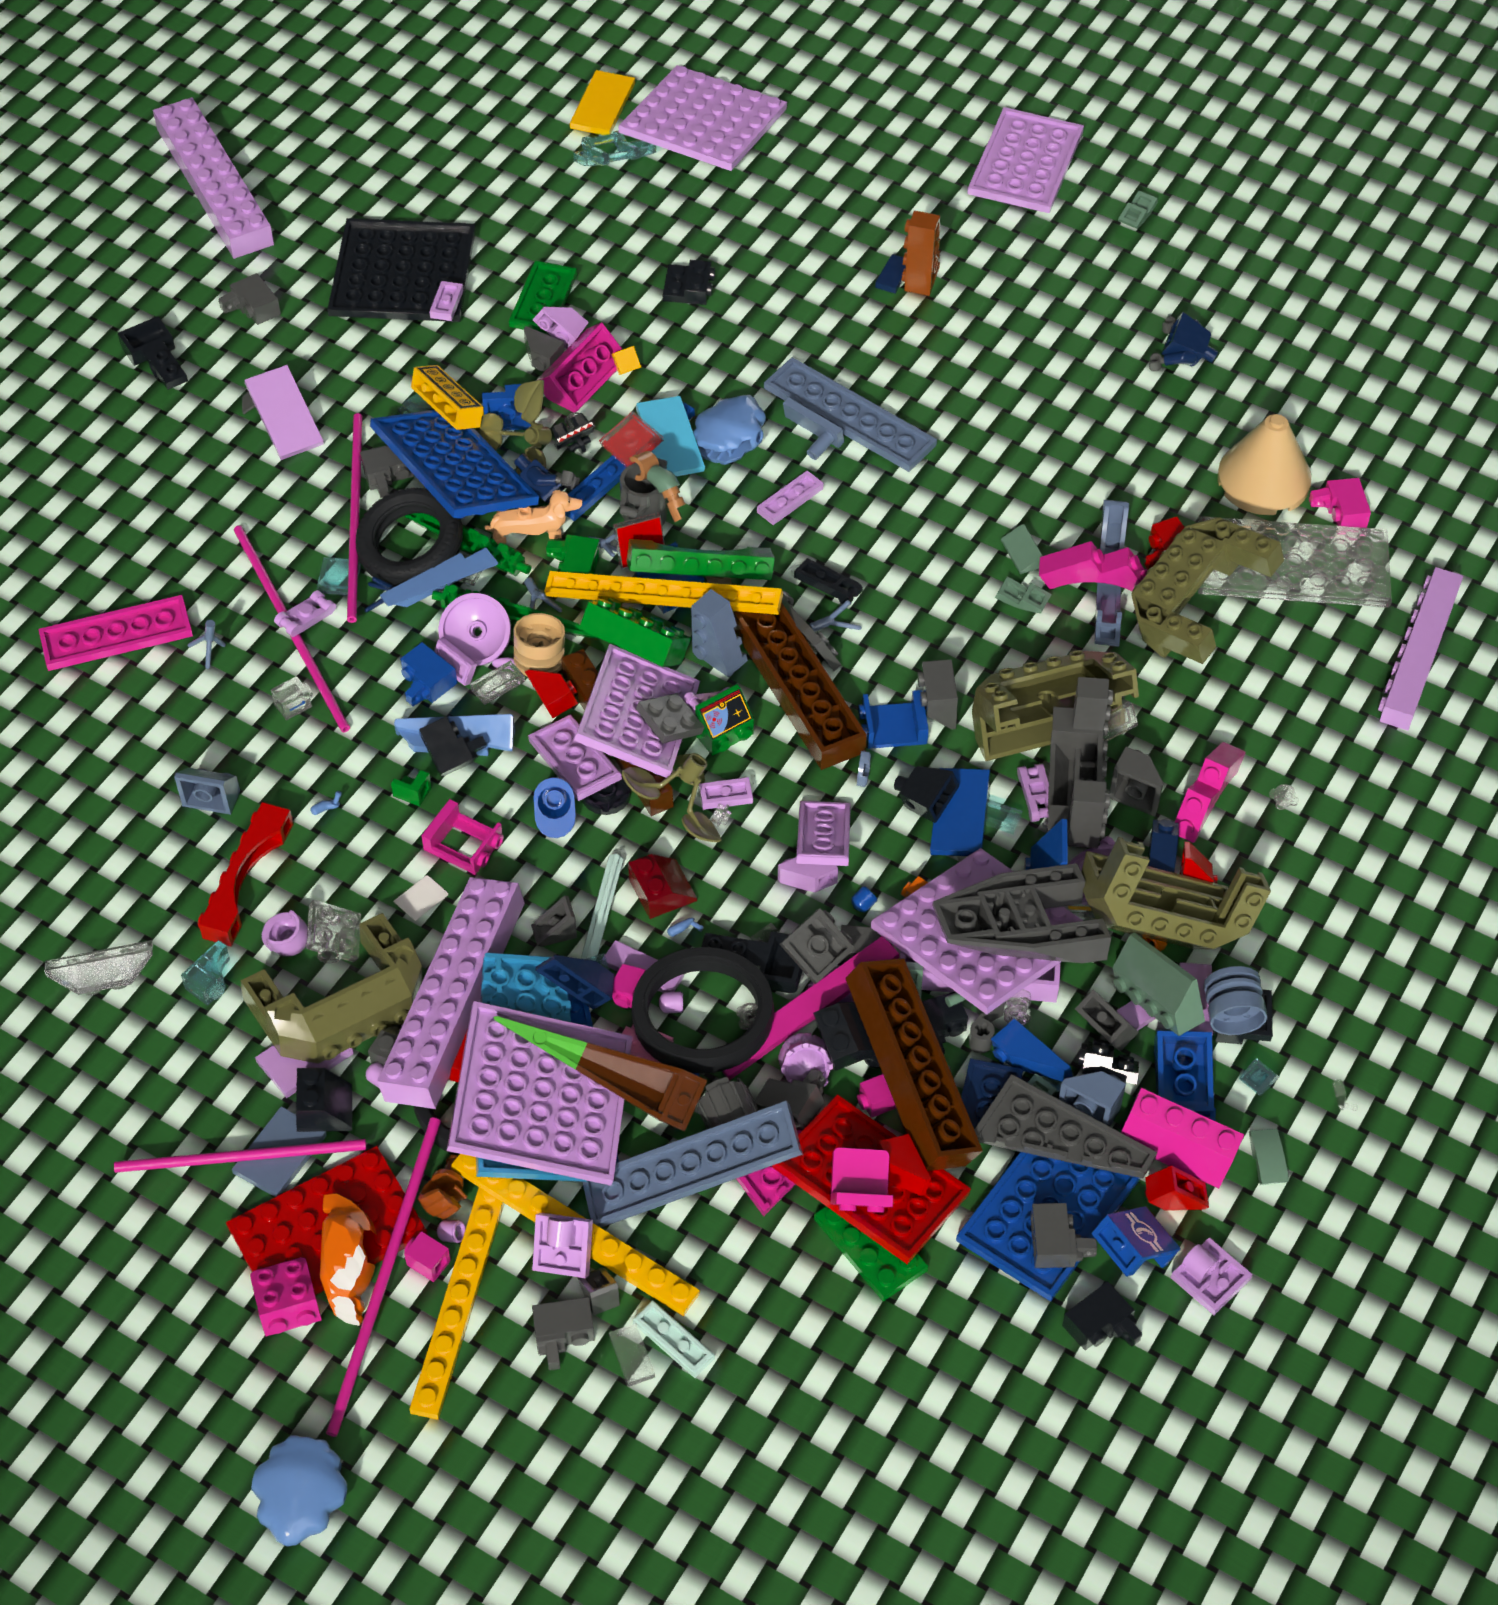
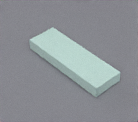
M653 1300L633 1318V1324L694 1378L715 1359V1354Z

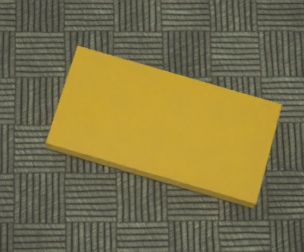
M596 70L570 121V128L610 136L635 85V78Z

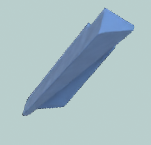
M487 548L467 558H464L459 553L436 567H432L380 594V597L388 607L391 605L409 607L432 595L434 590L440 591L445 588V585L449 586L465 577L498 565V562Z
M512 714L447 717L449 722L454 721L460 734L457 735V738L468 737L472 741L483 736L487 747L476 752L477 755L488 756L489 748L505 751L513 750L515 725ZM443 717L395 719V731L398 736L401 735L407 741L408 746L414 752L428 753L419 735V729Z

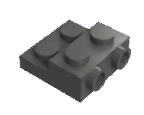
M821 908L815 910L780 943L782 948L814 984L818 983L855 949L851 944L853 942L851 937L845 931H840L835 926V920L832 915L826 910L822 911Z

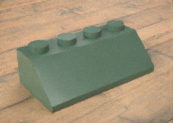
M1136 933L1130 934L1113 966L1115 976L1113 983L1118 992L1124 993L1135 1005H1139L1146 1010L1150 1017H1155L1166 1029H1170L1178 1036L1205 1022L1197 979Z

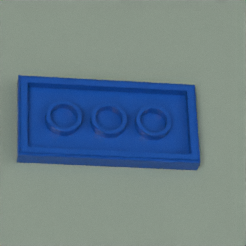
M940 768L953 771L959 788L936 823L933 822L930 853L931 855L969 856L978 849H983L990 770Z

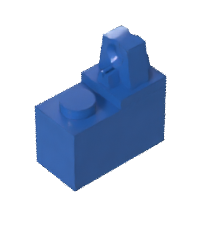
M423 642L400 658L403 677L407 681L413 682L411 687L405 692L406 701L412 706L417 705L424 699L433 703L457 684L456 669Z

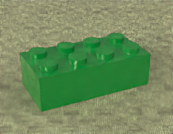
M613 598L588 602L579 626L580 630L661 667L682 664L691 637L684 635V630L675 626H671V628L664 626V621L655 617L647 618L642 616L643 612L636 608L629 607L627 609L622 607V602Z

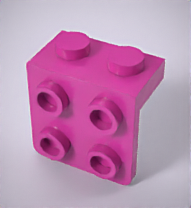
M834 1149L830 1204L839 1205V1210L856 1211V1206H867V1212L884 1213V1207H893V1195H888L889 1153L885 1150Z
M298 1258L255 1270L250 1274L265 1337L322 1321L305 1258Z

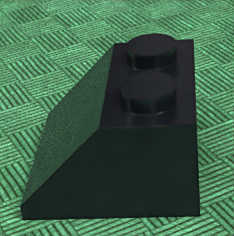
M855 1002L837 1003L813 1013L835 1071L875 1056Z
M297 1068V1132L352 1131V1084L326 1068Z

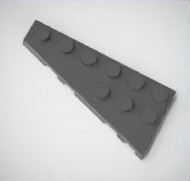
M1012 1074L975 1128L979 1143L1142 1179L1157 1156L1156 1151Z

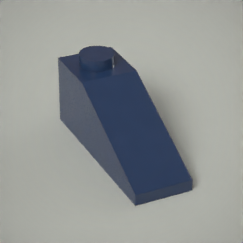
M1153 819L1148 852L1150 859L1149 867L1175 873L1179 823L1168 819Z
M554 955L536 966L535 971L593 1010L612 999L614 974L596 961Z

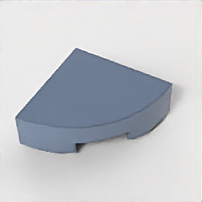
M861 751L857 786L865 787L867 785L871 762L870 752Z

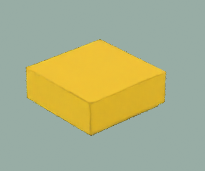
M634 346L611 354L619 375L641 368Z

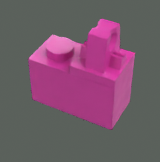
M1359 478L1327 481L1326 487L1310 492L1309 502L1311 507H1327L1329 514H1332L1333 521L1337 522L1339 531L1367 528L1371 511Z

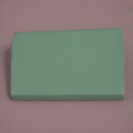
M1024 524L1001 538L1002 544L1020 574L1039 569L1042 554Z

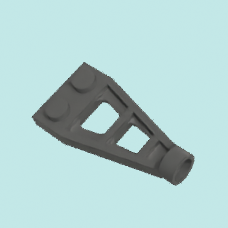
M783 591L782 603L796 623V627L835 671L841 666L836 658L839 655L821 631L815 633L793 609L794 599L788 592Z

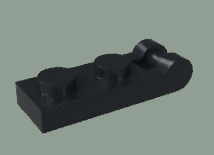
M809 558L794 570V578L837 598L841 604L847 600L851 603L854 597H857L863 591V587L859 582Z

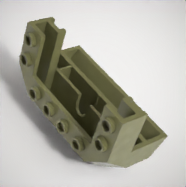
M1075 650L1066 656H1051L1046 661L1038 663L1027 662L1022 667L1014 669L1004 668L998 673L991 674L976 688L972 707L975 739L985 761L1050 745L1053 707L1074 708L1078 677L1109 679V690H1113V702L1110 720L1108 721V730L1125 726L1122 696L1130 694L1134 698L1139 697L1136 669L1114 652Z
M1119 836L1109 856L1086 851L1081 872L1086 881L1083 892L1096 919L1103 918L1109 929L1130 934L1136 933L1138 936L1191 949H1215L1249 934L1271 893L1263 873L1258 872V874L1246 872L1244 868L1240 867L1229 887L1147 866L1150 861L1149 857L1142 856L1145 850L1143 843L1137 842L1136 844L1124 841V838Z

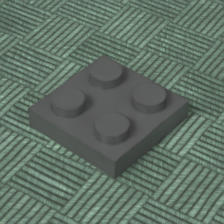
M678 693L640 701L636 707L638 713L662 743L700 735L705 728Z

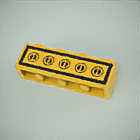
M438 365L414 367L411 388L456 430L480 427L484 407Z

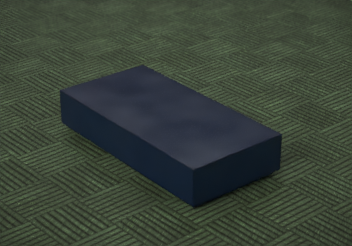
M891 255L875 282V288L896 294L903 282L902 274L904 268H906L903 265V257Z

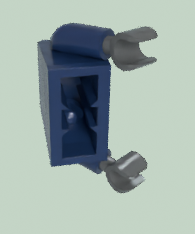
M1184 312L1176 321L1172 316L1167 317L1162 324L1163 333L1169 334L1162 351L1164 357H1161L1158 353H1153L1150 356L1149 369L1151 371H1159L1162 368V364H1165V366L1186 364L1192 367L1201 358L1212 363L1218 351L1208 346L1211 332L1204 328L1197 319H1192Z
M524 453L514 461V464L522 471L519 476L548 504L553 491H563L565 488L573 490L579 485L580 479L575 477L576 475L573 472L563 470L561 478L557 477V474H551L537 459L531 461Z

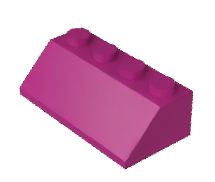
M601 322L587 328L537 380H544V395L548 400L575 413L617 371L611 354L623 349Z
M1143 1088L1138 1092L1121 1131L1122 1134L1156 1151L1157 1156L1155 1160L1167 1166L1172 1165L1218 1189L1244 1137V1134Z

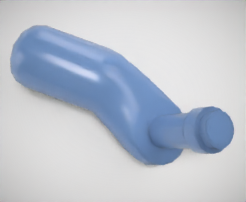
M337 791L335 792L334 800H325L313 805L310 808L311 813L318 815L325 810L339 807L340 803L338 801L342 793Z
M688 918L669 927L667 933L669 936L674 937L691 925L698 929L699 932H702L704 927L694 921L695 918Z

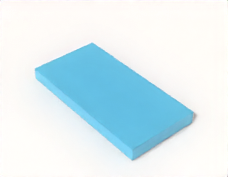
M676 396L636 403V411L640 422L662 440L650 452L655 454L657 458L667 461V470L673 472L675 476L704 472L705 465L681 397Z

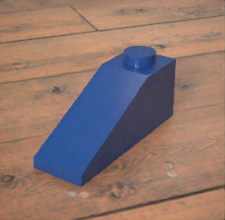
M1015 1018L991 1038L994 1048L992 1052L1001 1063L1006 1062L1011 1067L1020 1068L1025 1072L1036 1073L1037 1075L1062 1082L1066 1078L1073 1077L1071 1067Z

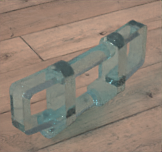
M619 130L614 131L613 134L591 138L586 136L581 140L584 151L574 152V161L583 166H605L609 162L624 159L636 160L640 157L656 153V145L642 140L627 142L624 134L619 133ZM614 142L619 152L608 154L595 146Z

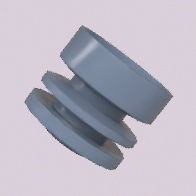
M1243 966L1227 967L1211 973L1205 979L1203 987L1206 993L1205 998L1209 1005V1021L1214 1031L1225 1035H1241L1252 1032L1266 1023L1267 1011L1262 997L1261 980L1257 971Z

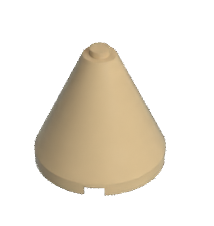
M1272 414L1225 453L1219 464L1217 480L1218 485L1222 486L1225 490L1224 496L1240 509L1259 515H1276L1277 510L1288 508V511H1291L1304 502L1310 490L1312 476L1288 420L1282 415Z

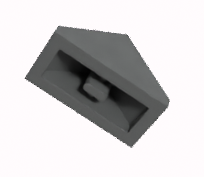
M563 896L531 924L537 946L543 947L577 938L575 915L568 896Z
M604 1267L589 1272V1276L586 1278L577 1277L585 1298L589 1297L593 1316L620 1306L617 1282Z

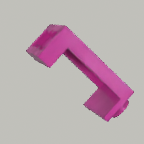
M450 799L421 835L425 851L476 875L481 867L483 868L487 865L490 855L501 846L504 839L501 823L498 822L492 829L459 813L458 803ZM453 827L483 841L471 858L440 844Z

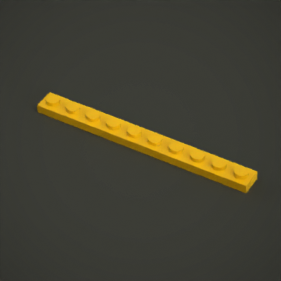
M549 571L544 591L548 597L586 600H608V598H613L625 603L691 608L696 601L712 589L730 601L732 611L779 615L783 598V591L780 588Z
M459 1154L451 1164V1169L533 1222H535L536 1214L538 1213L586 1219L524 1179L476 1177V1157ZM594 1223L592 1224L590 1258L684 1317L699 1296L700 1290Z
M480 1187L474 1200L410 1405V1414L439 1420L505 1204Z

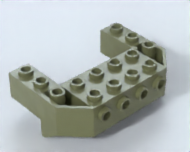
M1220 517L1185 526L1181 533L1175 536L1173 543L1168 549L1162 552L1156 564L1147 571L1144 579L1134 587L1131 593L1143 641L1161 657L1166 658L1170 651H1173L1203 664L1216 648L1213 630L1181 616L1179 613L1213 570L1230 576L1238 565H1242L1272 577L1284 561L1281 542Z
M383 913L359 924L360 942L380 971L304 1008L294 993L283 997L265 969L240 980L243 1000L280 1056L319 1064L325 1060L335 1058L339 1053L349 1048L359 1046L363 1041L373 1036H378L382 1029L404 1023L422 984V964L410 939L401 940Z

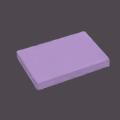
M273 1045L256 1056L255 1059L282 1094L288 1098L296 1093L297 1068H326L330 1070L353 1055L354 1052L352 1048H349L331 1060H325L316 1064L282 1057Z

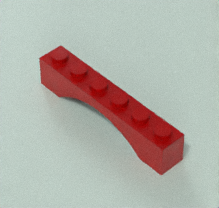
M262 802L258 811H254L252 814L251 824L248 830L243 832L237 851L232 853L228 869L222 872L216 892L211 893L209 905L205 913L202 912L199 916L198 927L203 939L232 947L242 927L238 913V898L242 883L251 868L262 857L284 844L294 825L289 809Z

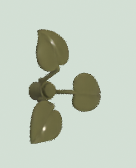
M544 380L523 383L517 388L514 396L515 409L517 412L522 413L521 419L533 426H530L525 432L502 431L503 419L495 413H488L482 416L481 425L479 428H476V431L495 451L501 447L502 435L524 436L525 440L532 445L525 449L526 456L531 461L537 459L546 468L545 455L538 448H541V445L550 443L552 433L548 427L534 422L539 417L542 409ZM516 466L517 474L520 475L522 471Z
M696 753L678 755L672 774L660 783H656L654 777L641 768L629 767L621 771L628 787L637 795L646 799H658L661 795L658 789L665 786L676 776L680 777L685 783L693 785L687 808L688 814L683 815L682 824L692 836L700 840L721 842V837L709 818L701 812H693L692 809L700 783L705 782L703 771L708 765L701 755Z

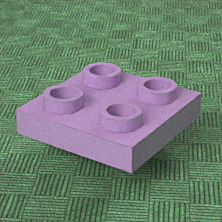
M547 1213L536 1214L532 1270L580 1278L588 1277L590 1272L593 1220Z
M1208 1238L1202 1245L1197 1244L1189 1251L1182 1264L1172 1273L1171 1279L1211 1314L1215 1315L1251 1280L1253 1274L1211 1238Z

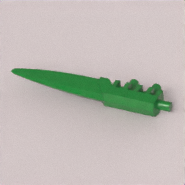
M413 513L403 516L439 536L440 524L433 516L424 513ZM463 528V540L460 549L471 556L487 548L498 562V565L494 567L513 576H517L520 572L525 574L531 572L532 567L525 563V557L520 552H516L514 548L508 547L501 542L497 545L494 539H489L472 528L469 530Z
M445 585L443 592L433 591L432 600L440 601L441 607L445 610L456 598L465 594L480 592H472L466 589L465 593H463L460 587ZM499 597L495 599L505 608L512 624H516L522 617L533 613L552 615L533 608L510 603L509 599ZM552 615L564 625L565 634L598 638L580 630V624Z

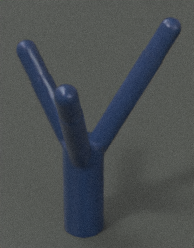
M377 577L372 578L376 583H368L370 587L385 591L396 587ZM379 599L366 607L364 611L369 612L383 604L384 601Z

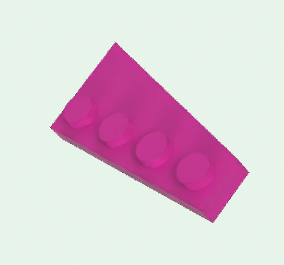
M798 1130L797 1134L799 1135L803 1130ZM772 1166L736 1179L763 1217L796 1185Z

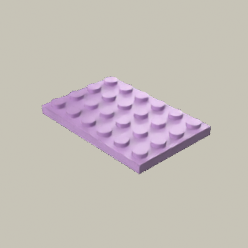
M1003 107L969 184L968 194L1050 213L1082 137L1084 125Z
M609 644L574 741L667 778L673 770L682 739L662 743L636 710L637 704L640 701L678 693L681 698L688 692L696 694L700 681L668 667H661L631 652Z

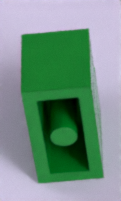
M567 534L565 541L548 540L546 555L547 557L562 561L559 563L558 572L595 574L600 558V541L595 538Z

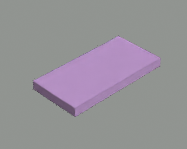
M288 365L244 380L280 460L323 445V439Z
M570 714L528 735V739L555 774L569 783L573 789L574 797L580 801L621 780L622 777L619 770L602 751L574 741L580 724Z
M800 801L796 864L848 866L850 803Z

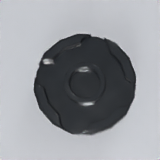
M622 774L621 780L582 799L586 808L601 815L615 814L623 810L630 801L631 789L624 781Z

